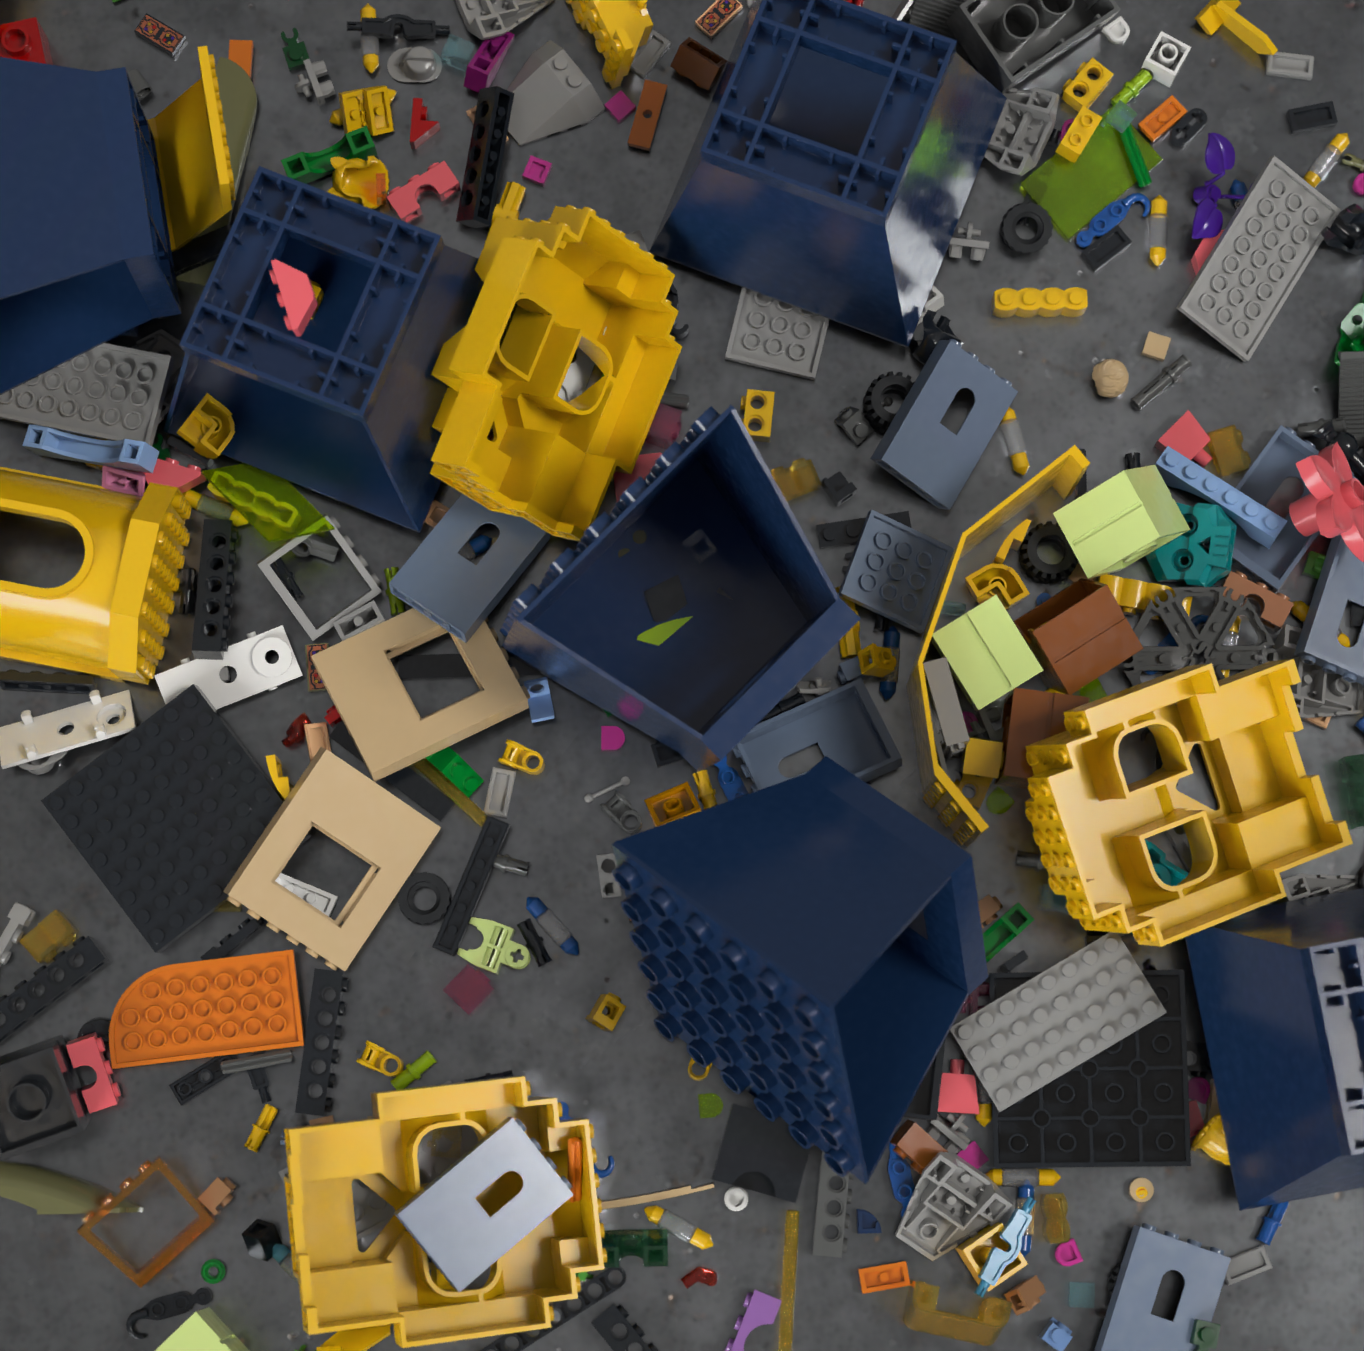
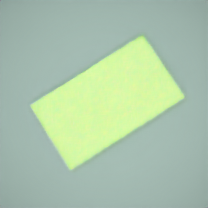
M1115 105L1103 115H1100L1103 118L1075 163L1056 153L1021 183L1038 205L1048 211L1052 221L1068 239L1137 182L1118 131L1119 124L1129 122V120ZM1131 124L1149 172L1163 159Z
M247 464L201 471L203 476L269 543L335 529L286 479Z

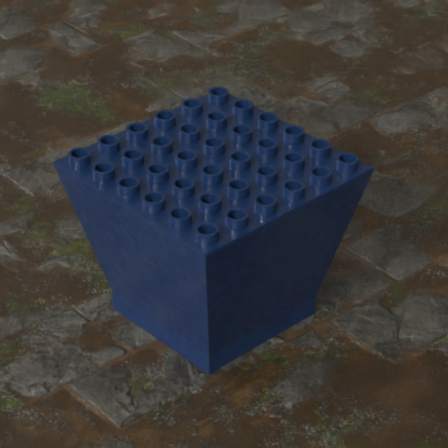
M757 0L749 8L649 253L908 348L1007 98L956 53L957 41L844 0Z
M0 57V395L153 318L181 314L155 138L126 67L89 71Z
M259 166L179 344L184 350L185 356L163 431L184 439L177 434V431L208 393L232 413L231 416L234 421L235 433L231 441L221 452L222 455L420 533L442 483L440 479L430 474L434 464L431 459L442 434L433 428L432 424L449 387L431 375L443 344L468 323L484 284L474 270L479 259L446 246L441 235ZM275 259L307 274L309 280L320 284V288H322L324 293L314 319H310L304 332L299 337H296L293 330L288 331L284 316L288 314L285 307L281 308L276 293L280 292L278 284H273L269 270L273 269L271 261ZM516 303L500 339V345L518 306Z
M732 405L721 415L710 406L691 425V429L685 434V438L680 444L675 441L655 461L656 464L650 469L651 472L645 477L646 480L641 476L636 479L619 497L620 499L615 504L611 514L608 515L606 512H603L585 530L584 535L576 546L577 548L573 551L568 547L548 567V571L544 574L545 577L541 580L542 583L538 587L532 583L511 604L510 612L506 615L507 618L499 630L506 637L502 647L508 655L676 750L698 772L721 761L861 619L839 597L740 416ZM679 575L688 604L668 620L654 622L644 592ZM719 588H721L732 599L722 594H719L716 591ZM693 616L659 646L637 640L638 635L659 624Z
M826 756L806 774L615 841L612 844L617 867L612 871V874L626 895V898L621 901V906L625 914L633 921L634 929L630 931L629 935L634 945L641 951L643 957L638 961V967L646 979L649 980L651 986L646 991V996L657 1009L658 1016L653 1022L660 1034L668 1041L673 1042L679 1037L688 1044L686 1049L689 1055L701 1067L706 1068L711 1063L721 1070V1079L734 1093L740 1094L744 1090L755 1097V1106L765 1118L775 1121L778 1117H782L789 1124V1132L797 1143L806 1149L815 1144L825 1152L824 1159L836 1174L845 1177L850 1172L866 1184L967 997L988 978L972 855Z
M1364 888L1261 906L1185 937L1239 1210L1364 1187Z

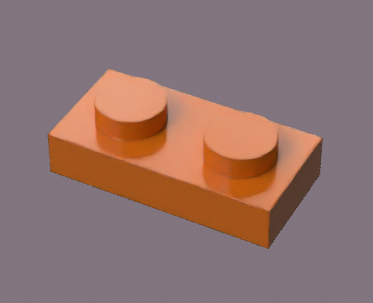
M1171 95L1143 119L1137 127L1153 143L1184 117L1188 111Z
M906 1261L858 1269L862 1294L910 1286Z

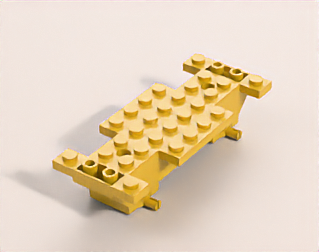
M565 0L573 8V16L576 23H580L583 30L588 29L589 33H593L596 39L597 50L599 53H603L606 59L602 69L604 80L609 82L612 89L619 87L623 77L629 73L638 47L647 44L654 25L646 8L648 0Z

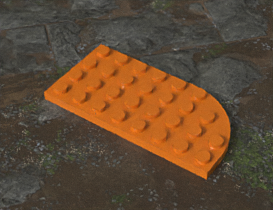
M294 949L176 963L145 973L124 991L114 1008L109 1026V1048L112 1069L304 1046L305 1041Z

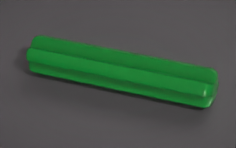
M1130 122L1121 123L1118 126V131L1138 185L1141 188L1146 187L1152 183L1133 129Z

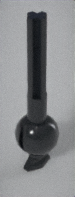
M1332 420L1323 424L1316 431L1314 437L1324 439L1327 442L1326 447L1338 442L1349 465L1364 479V459L1357 453L1358 442L1354 435L1346 431L1337 433L1334 430Z

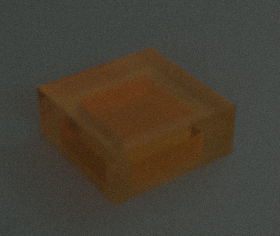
M376 173L377 205H386L385 173Z

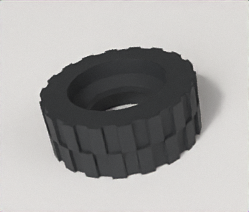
M1024 202L1016 204L1007 210L1008 212L1004 214L1000 225L1002 229L1000 232L1004 238L1003 241L1010 249L1019 253H1035L1048 244V240L1053 234V224L1051 223L1052 218L1048 215L1046 209H1043L1038 204ZM1025 216L1032 217L1038 224L1036 235L1027 240L1020 238L1015 230L1017 221Z
M418 872L413 876H409L399 890L398 904L401 912L408 920L418 925L427 926L437 923L441 918L445 917L452 899L451 892L441 877L434 873ZM421 887H429L436 894V903L429 910H420L413 903V895Z

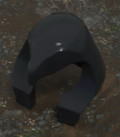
M1357 204L1346 207L1338 214L1330 228L1326 226L1322 230L1321 235L1324 237L1327 245L1345 250L1354 255H1364V209Z
M927 310L923 316V340H915L912 337L909 345L912 355L924 365L939 340L954 339L961 345L964 343L956 337L950 328L949 322L951 320L941 315L937 324H935L933 319L937 312Z

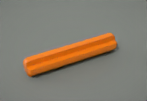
M577 1136L575 1138L571 1137L568 1140L567 1180L572 1185L570 1190L574 1194L569 1198L570 1202H579L582 1198V1141Z

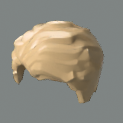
M1106 359L1094 366L1092 379L1096 383L1095 387L1097 388L1098 395L1113 398L1125 391L1129 381V373L1125 365L1119 360Z

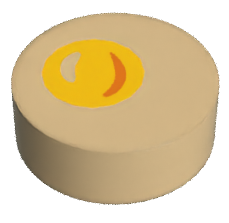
M1136 1178L1130 1183L1129 1194L1135 1201L1146 1202L1153 1196L1154 1187L1148 1179Z

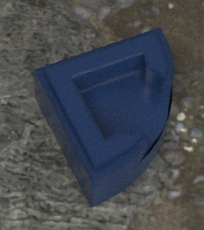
M856 1209L858 1234L882 1233L880 1223L873 1214L863 1209Z

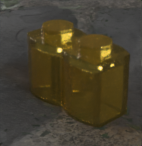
M1231 425L1207 433L1211 439L1207 446L1220 479L1245 472L1249 469L1251 460L1249 453L1242 448L1243 435L1240 429H1236L1235 425Z
M800 458L792 462L791 467L784 469L783 466H780L770 471L787 502L799 496L812 493L820 489L822 485L811 459L805 460Z
M55 909L27 933L20 942L38 963H49L58 954L56 951L61 946L67 947L76 939L74 935L78 931L60 910Z
M1063 1193L1042 1194L1040 1209L1045 1218L1043 1222V1235L1046 1242L1050 1244L1068 1242L1070 1239V1226L1066 1219L1068 1204Z

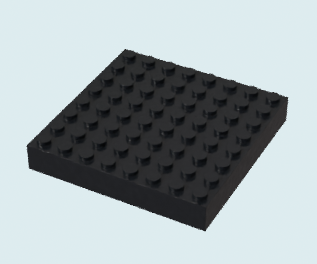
M192 684L41 800L155 953H161L228 901L229 895L223 892L285 801L199 686ZM310 832L307 833L300 845L312 836Z
M1141 970L1166 1010V1014L1005 1110L999 1112L992 1101L994 1168L1191 1166L1184 970ZM1042 972L989 973L990 1003Z

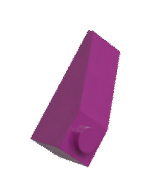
M507 32L502 36L484 40L467 66L464 87L478 93L480 89L490 87L515 34Z

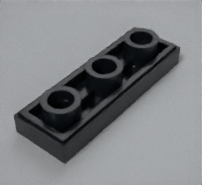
M237 1054L215 1056L171 1083L169 1086L180 1105L183 1106L237 1073L223 1074L220 1065L222 1061L237 1059ZM205 1072L210 1074V1078L207 1081L203 1080Z

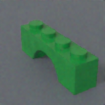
M367 126L346 133L339 142L329 148L313 153L300 152L282 159L281 162L287 177L307 184L334 172L335 168L330 162L332 157L340 156L347 160L352 158L366 160L368 156H376L377 151Z
M1019 902L1013 905L983 933L986 963L1035 920Z

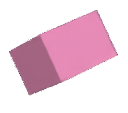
M103 465L102 487L116 492L143 496L145 492V474L140 471Z

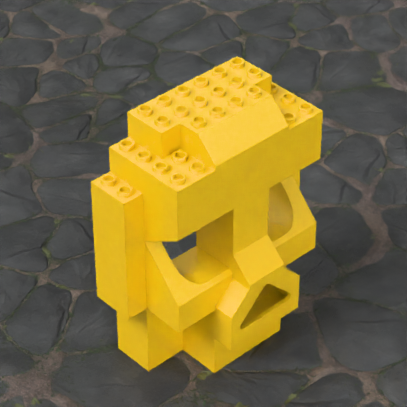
M566 205V207L555 206L551 217L547 221L540 220V222H535L528 218L518 220L511 216H507V218L496 217L474 269L484 284L468 323L443 344L431 375L449 387L432 424V427L442 434L431 459L434 464L430 474L490 511L525 518L552 536L580 542L585 530L596 519L614 471L632 474L683 346L675 341L674 336L670 335L679 312L671 305L672 302L666 299L675 274L668 270L666 264L653 259V254L640 249V245L637 242L628 240L624 232L612 228L609 221L599 218L595 210L588 207L577 209L574 206ZM516 303L518 307L500 348V339ZM578 347L598 366L605 376L581 395L566 402L558 397V394ZM491 427L494 434L492 441L487 439Z
M1294 659L1269 661L1218 681L1212 663L1190 665L1063 712L1065 716L1064 724L1067 731L1025 746L1027 762L1032 766L1034 776L1027 778L1029 782L1028 791L1031 798L1025 801L1027 807L1025 810L1026 816L1032 823L1034 829L1033 837L1036 844L1040 847L1042 854L1041 862L1047 869L1049 875L1048 883L1055 895L1066 896V907L1073 919H1079L1080 924L1085 930L1116 933L1132 932L1134 939L1139 945L1162 947L1286 897L1280 872L1353 844L1346 821H1333L1319 775H1306L1293 732L1304 729L1290 685L1301 682ZM1143 727H1148L1156 740L1163 762L1162 767L1148 777L1127 785L1119 762V743L1126 734ZM1195 743L1199 745L1218 803L1217 810L1205 806L1176 789L1180 778L1193 774L1188 757ZM1183 824L1192 854V866L1190 873L1176 886H1169L1158 878L1145 839Z
M510 1076L371 1093L373 1116H368L367 1119L284 1128L288 1176H284L293 1276L299 1280L303 1330L308 1335L394 1324L395 1343L401 1348L551 1328V1321H554L553 1307L549 1306V1302L577 1299V1292L581 1291L580 1279L576 1277L575 1273L604 1269V1263H607V1252L605 1248H602L601 1238H604L605 1235L603 1223L599 1222L602 1204L596 1194V1188H599V1177L597 1173H594L593 1165L597 1161L595 1148L591 1146V1138H594V1129L592 1123H589V1119L559 1120V1117H562L561 1102H557V1098L544 1096L527 1097L530 1096L531 1089L529 1081L525 1080V1076ZM512 1117L514 1120L518 1118L527 1129L524 1131L529 1139L533 1137L542 1147L540 1153L544 1158L549 1157L557 1166L555 1171L559 1177L564 1176L566 1179L568 1178V1140L576 1136L581 1138V1200L579 1202H570L568 1199L493 1263L489 1278L480 1289H463L461 1292H457L455 1290L438 1288L432 1281L429 1273L427 1254L395 1214L366 1251L360 1252L358 1250L352 1181L359 1179L390 1204L396 1212L429 1184H420L417 1158L418 1145L422 1137L429 1131L440 1127L469 1125L474 1129L479 1142L506 1118ZM508 1171L475 1199L491 1217L521 1191L523 1186L522 1177L515 1171Z

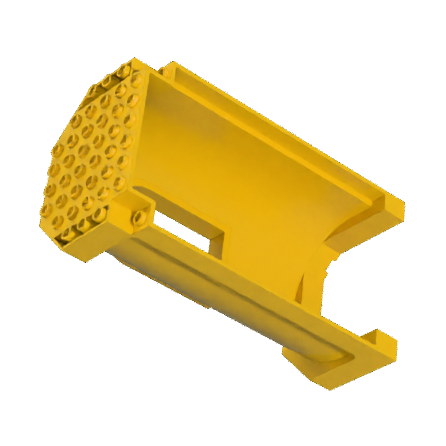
M0 467L1 511L69 524L80 532L85 545V557L81 569L72 580L64 585L55 588H39L0 580V659L76 674L86 673L96 678L125 683L127 680L149 685V680L153 679L155 675V665L158 666L159 660H162L165 647L162 646L163 639L168 636L170 624L167 621L169 614H173L175 601L172 599L174 592L178 591L180 585V578L177 577L179 569L184 567V546L187 547L190 540V533H187L188 530L184 526L185 520L189 519L191 515V506L178 487L152 482L149 483L143 496L112 491L99 485Z

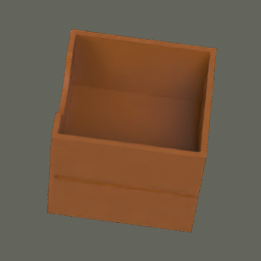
M1083 578L1013 621L1043 669L1038 675L1044 685L1068 695H1072L1144 649L1108 585Z
M1014 688L1004 699L1001 728L1004 727L1002 751L1005 754L1002 770L999 769V776L995 778V785L1028 789L1029 782L1027 778L1034 776L1032 766L1027 762L1025 746L1067 731L1063 712L1089 703L1090 697Z

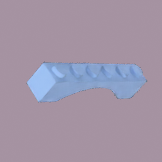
M29 424L22 445L40 456L153 473L160 452L143 441L93 439Z
M1169 446L1166 447L1155 463L1165 484L1190 492L1212 504L1221 506L1223 511L1235 520L1249 537L1268 549L1271 548L1287 523V520Z

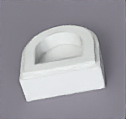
M1122 16L1103 27L1102 32L1111 43L1122 44L1128 39L1130 28Z

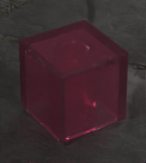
M660 403L644 442L667 450L679 436L682 427V411Z
M469 964L443 989L469 1016H472L496 990L490 985L491 980L478 968L474 970Z

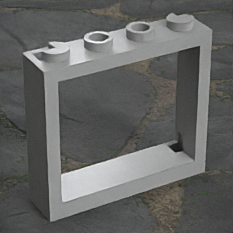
M326 514L256 562L312 641L334 626L333 622L360 608L382 592L378 587L382 584L375 573L371 575L365 569L368 566L361 554L356 556L351 549L354 547V544L347 535L343 537L338 531L341 527L334 516L329 518ZM323 526H326L371 589L315 629L270 567V564Z
M947 657L925 662L923 666L928 699L937 733H939V730H942L945 744L940 743L943 755L946 760H953L960 757L959 755L962 754L970 739Z

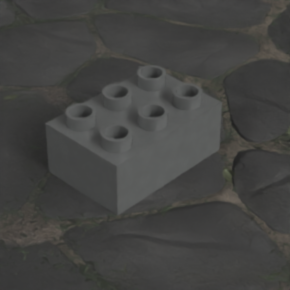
M967 0L953 12L945 23L980 74L1004 94L1103 27L1121 9L1115 0Z

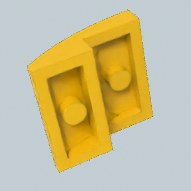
M387 86L367 87L338 93L344 134L367 126L372 136L394 131Z
M1026 519L1007 536L992 563L1003 564L1009 548L1018 551L1031 520Z
M275 754L266 756V761L271 778L280 794L286 799L294 787V782L288 776L283 777L281 760Z

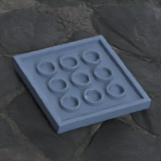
M874 510L868 511L838 595L918 633H922L925 630L954 548Z

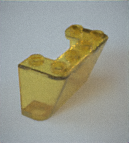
M911 1279L904 1312V1322L912 1330L990 1346L998 1340L1010 1318L1012 1302L996 1297H988L982 1301L978 1319L935 1310L940 1287Z

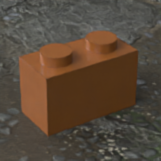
M908 1119L890 1140V1143L895 1146L893 1151L901 1158L905 1159L907 1157L913 1163L910 1166L919 1174H922L923 1169L939 1152H948L917 1123Z

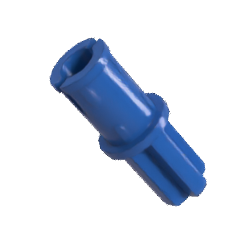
M1289 1202L1273 1204L1267 1217H1263L1265 1221L1256 1237L1257 1240L1270 1246L1278 1227L1282 1226L1280 1222L1288 1208Z

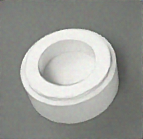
M731 1187L725 1193L724 1202L730 1210L740 1211L748 1204V1194L741 1187Z

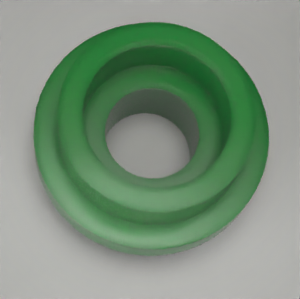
M217 1259L206 1261L201 1268L202 1278L210 1284L220 1282L226 1273L224 1264ZM211 1267L218 1269L216 1276L210 1274Z

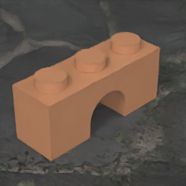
M1231 571V573L1227 574L1221 585L1227 586L1223 596L1231 588L1233 589L1231 594L1232 600H1237L1240 594L1244 595V599H1254L1260 606L1258 617L1263 625L1276 632L1279 631L1294 604L1289 601L1290 598L1282 593L1275 594L1269 591L1268 586L1261 582L1254 583L1248 580V577L1242 572Z

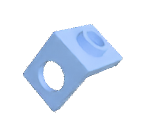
M547 677L524 681V685L530 695L528 705L532 723L554 719L555 715ZM537 684L544 686L541 690L533 691L530 689L532 686Z

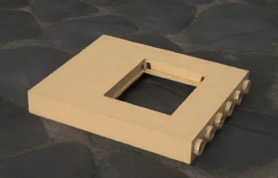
M412 608L311 656L313 664L374 782L529 708V692L525 685L520 686L518 682L520 677L516 668L509 666L507 662L509 656L503 647L500 648L496 642L499 640L494 628L489 629L486 623L488 622V617L468 642L465 643ZM449 632L480 691L421 718L390 659Z
M320 747L223 892L229 895L227 900L238 908L241 904L249 908L246 913L259 920L260 917L268 921L266 926L277 933L281 929L287 933L286 939L296 946L300 942L307 946L305 951L316 959L319 955L327 959L324 964L331 969L337 971L340 968L346 971L441 827L327 749ZM312 826L371 865L335 920L275 881Z

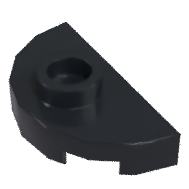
M98 1017L89 1020L83 1024L77 1038L96 1032L97 1038L102 1037L103 1042H109L111 1019Z

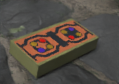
M329 643L305 645L309 692L327 691L313 664L311 656L329 648Z

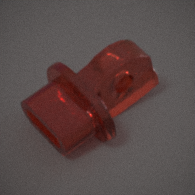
M305 712L300 714L288 727L287 735L281 741L284 746L290 747L294 743H300L303 740V736H306L304 725L312 723Z

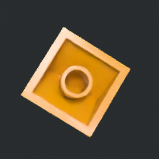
M688 782L644 800L655 827L702 811Z

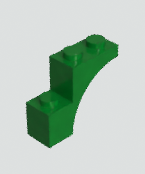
M446 747L425 758L467 798L484 782L450 747Z

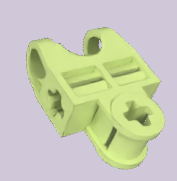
M470 918L469 924L477 927L482 932L483 943L479 948L468 949V951L459 948L457 955L476 967L496 975L499 974L502 964L514 969H524L529 965L531 960L530 952L525 946L512 941L515 933L513 928L492 920ZM519 951H521V955L524 956V959L518 960L517 963H514L515 959L512 957L513 953L517 954Z

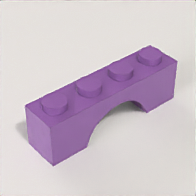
M756 1289L753 1290V1293L748 1292L743 1306L747 1307L744 1316H738L734 1329L738 1331L734 1339L729 1338L725 1351H744L745 1340L754 1328L764 1324H773L782 1300Z

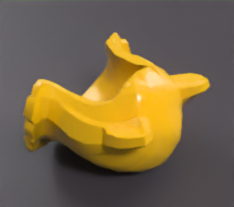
M340 156L330 159L335 170L332 175L333 186L327 191L328 193L357 204H363L362 206L373 210L384 202L389 189V176L385 164L380 159H377L375 156H368L367 161L359 158L347 160Z
M1219 1112L1199 1131L1192 1141L1190 1148L1193 1151L1201 1148L1213 1159L1221 1161L1225 1165H1230Z

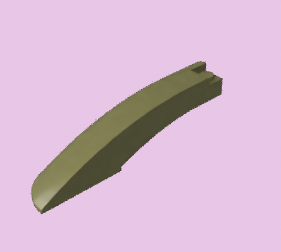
M219 57L215 71L218 79L236 198L245 161L249 153L257 111V94L253 82L244 69L227 58ZM235 200L231 201L232 210L195 238L229 225ZM217 260L177 276L176 281L206 286Z
M0 1160V1197L37 1209V1215L144 1212V1207L136 1202L80 1177L38 1165Z

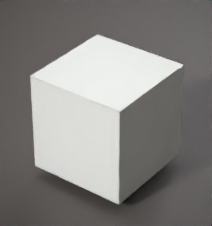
M1161 31L1145 58L1141 69L1144 68L1151 74L1152 79L1170 88L1191 47Z

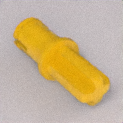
M270 1104L264 1106L256 1124H252L253 1129L244 1147L258 1153L266 1134L270 1133L268 1129L278 1112L276 1107Z

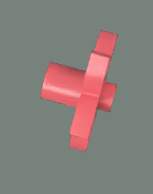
M1338 442L1323 448L1318 455L1309 456L1295 463L1301 478L1311 493L1290 503L1289 513L1294 526L1303 536L1308 537L1318 531L1327 538H1334L1341 534L1350 551L1359 560L1364 562V486L1358 479L1353 478L1346 456Z

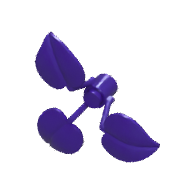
M1208 133L1205 163L1211 173L1218 175L1209 181H1205V185L1197 186L1194 189L1193 198L1198 206L1193 221L1192 239L1212 238L1220 233L1223 226V216L1221 211L1216 209L1217 203L1215 202L1219 199H1244L1246 196L1221 194L1220 188L1213 185L1214 182L1225 175V170L1232 169L1235 164V151L1232 144L1227 138L1217 133Z

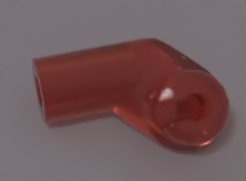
M699 1266L681 1278V1281L688 1289L696 1282L714 1286L718 1282V1277L712 1269Z

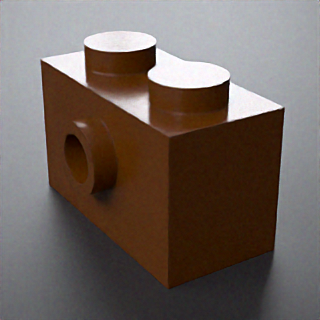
M689 37L680 44L670 67L675 69L679 75L694 81L698 87L709 90L718 82L727 60Z

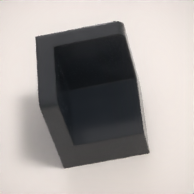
M837 472L828 479L825 477L821 481L822 487L836 507L854 496L857 492L855 485L852 482L848 483L841 472Z
M256 1219L242 1233L249 1255L267 1262L273 1257V1246L275 1244H282L275 1224Z

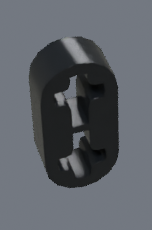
M1200 108L1190 110L1171 130L1169 138L1172 144L1178 147L1188 144L1205 126L1207 122L1206 112ZM1199 116L1201 118L1200 121L1191 126L1190 123L1193 117ZM1184 129H1186L1187 131L1184 135V138L1181 137L1178 139L1176 137L1177 132L1181 133Z

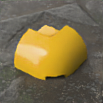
M207 393L177 431V434L195 447L194 451L210 459L218 458L235 433L232 413Z
M992 563L965 577L966 585L975 602L977 601L979 605L997 595L1007 610L1030 595L1018 573L1012 567L1004 564Z

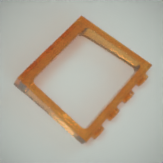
M160 1156L152 1162L146 1160L137 1169L140 1173L133 1179L130 1176L127 1177L119 1185L121 1190L114 1196L112 1193L107 1195L100 1202L102 1207L96 1213L93 1210L88 1212L82 1218L83 1224L77 1229V1232L140 1288L215 1221L212 1213L198 1200ZM161 1171L199 1215L141 1268L136 1269L91 1231V1228L152 1173Z

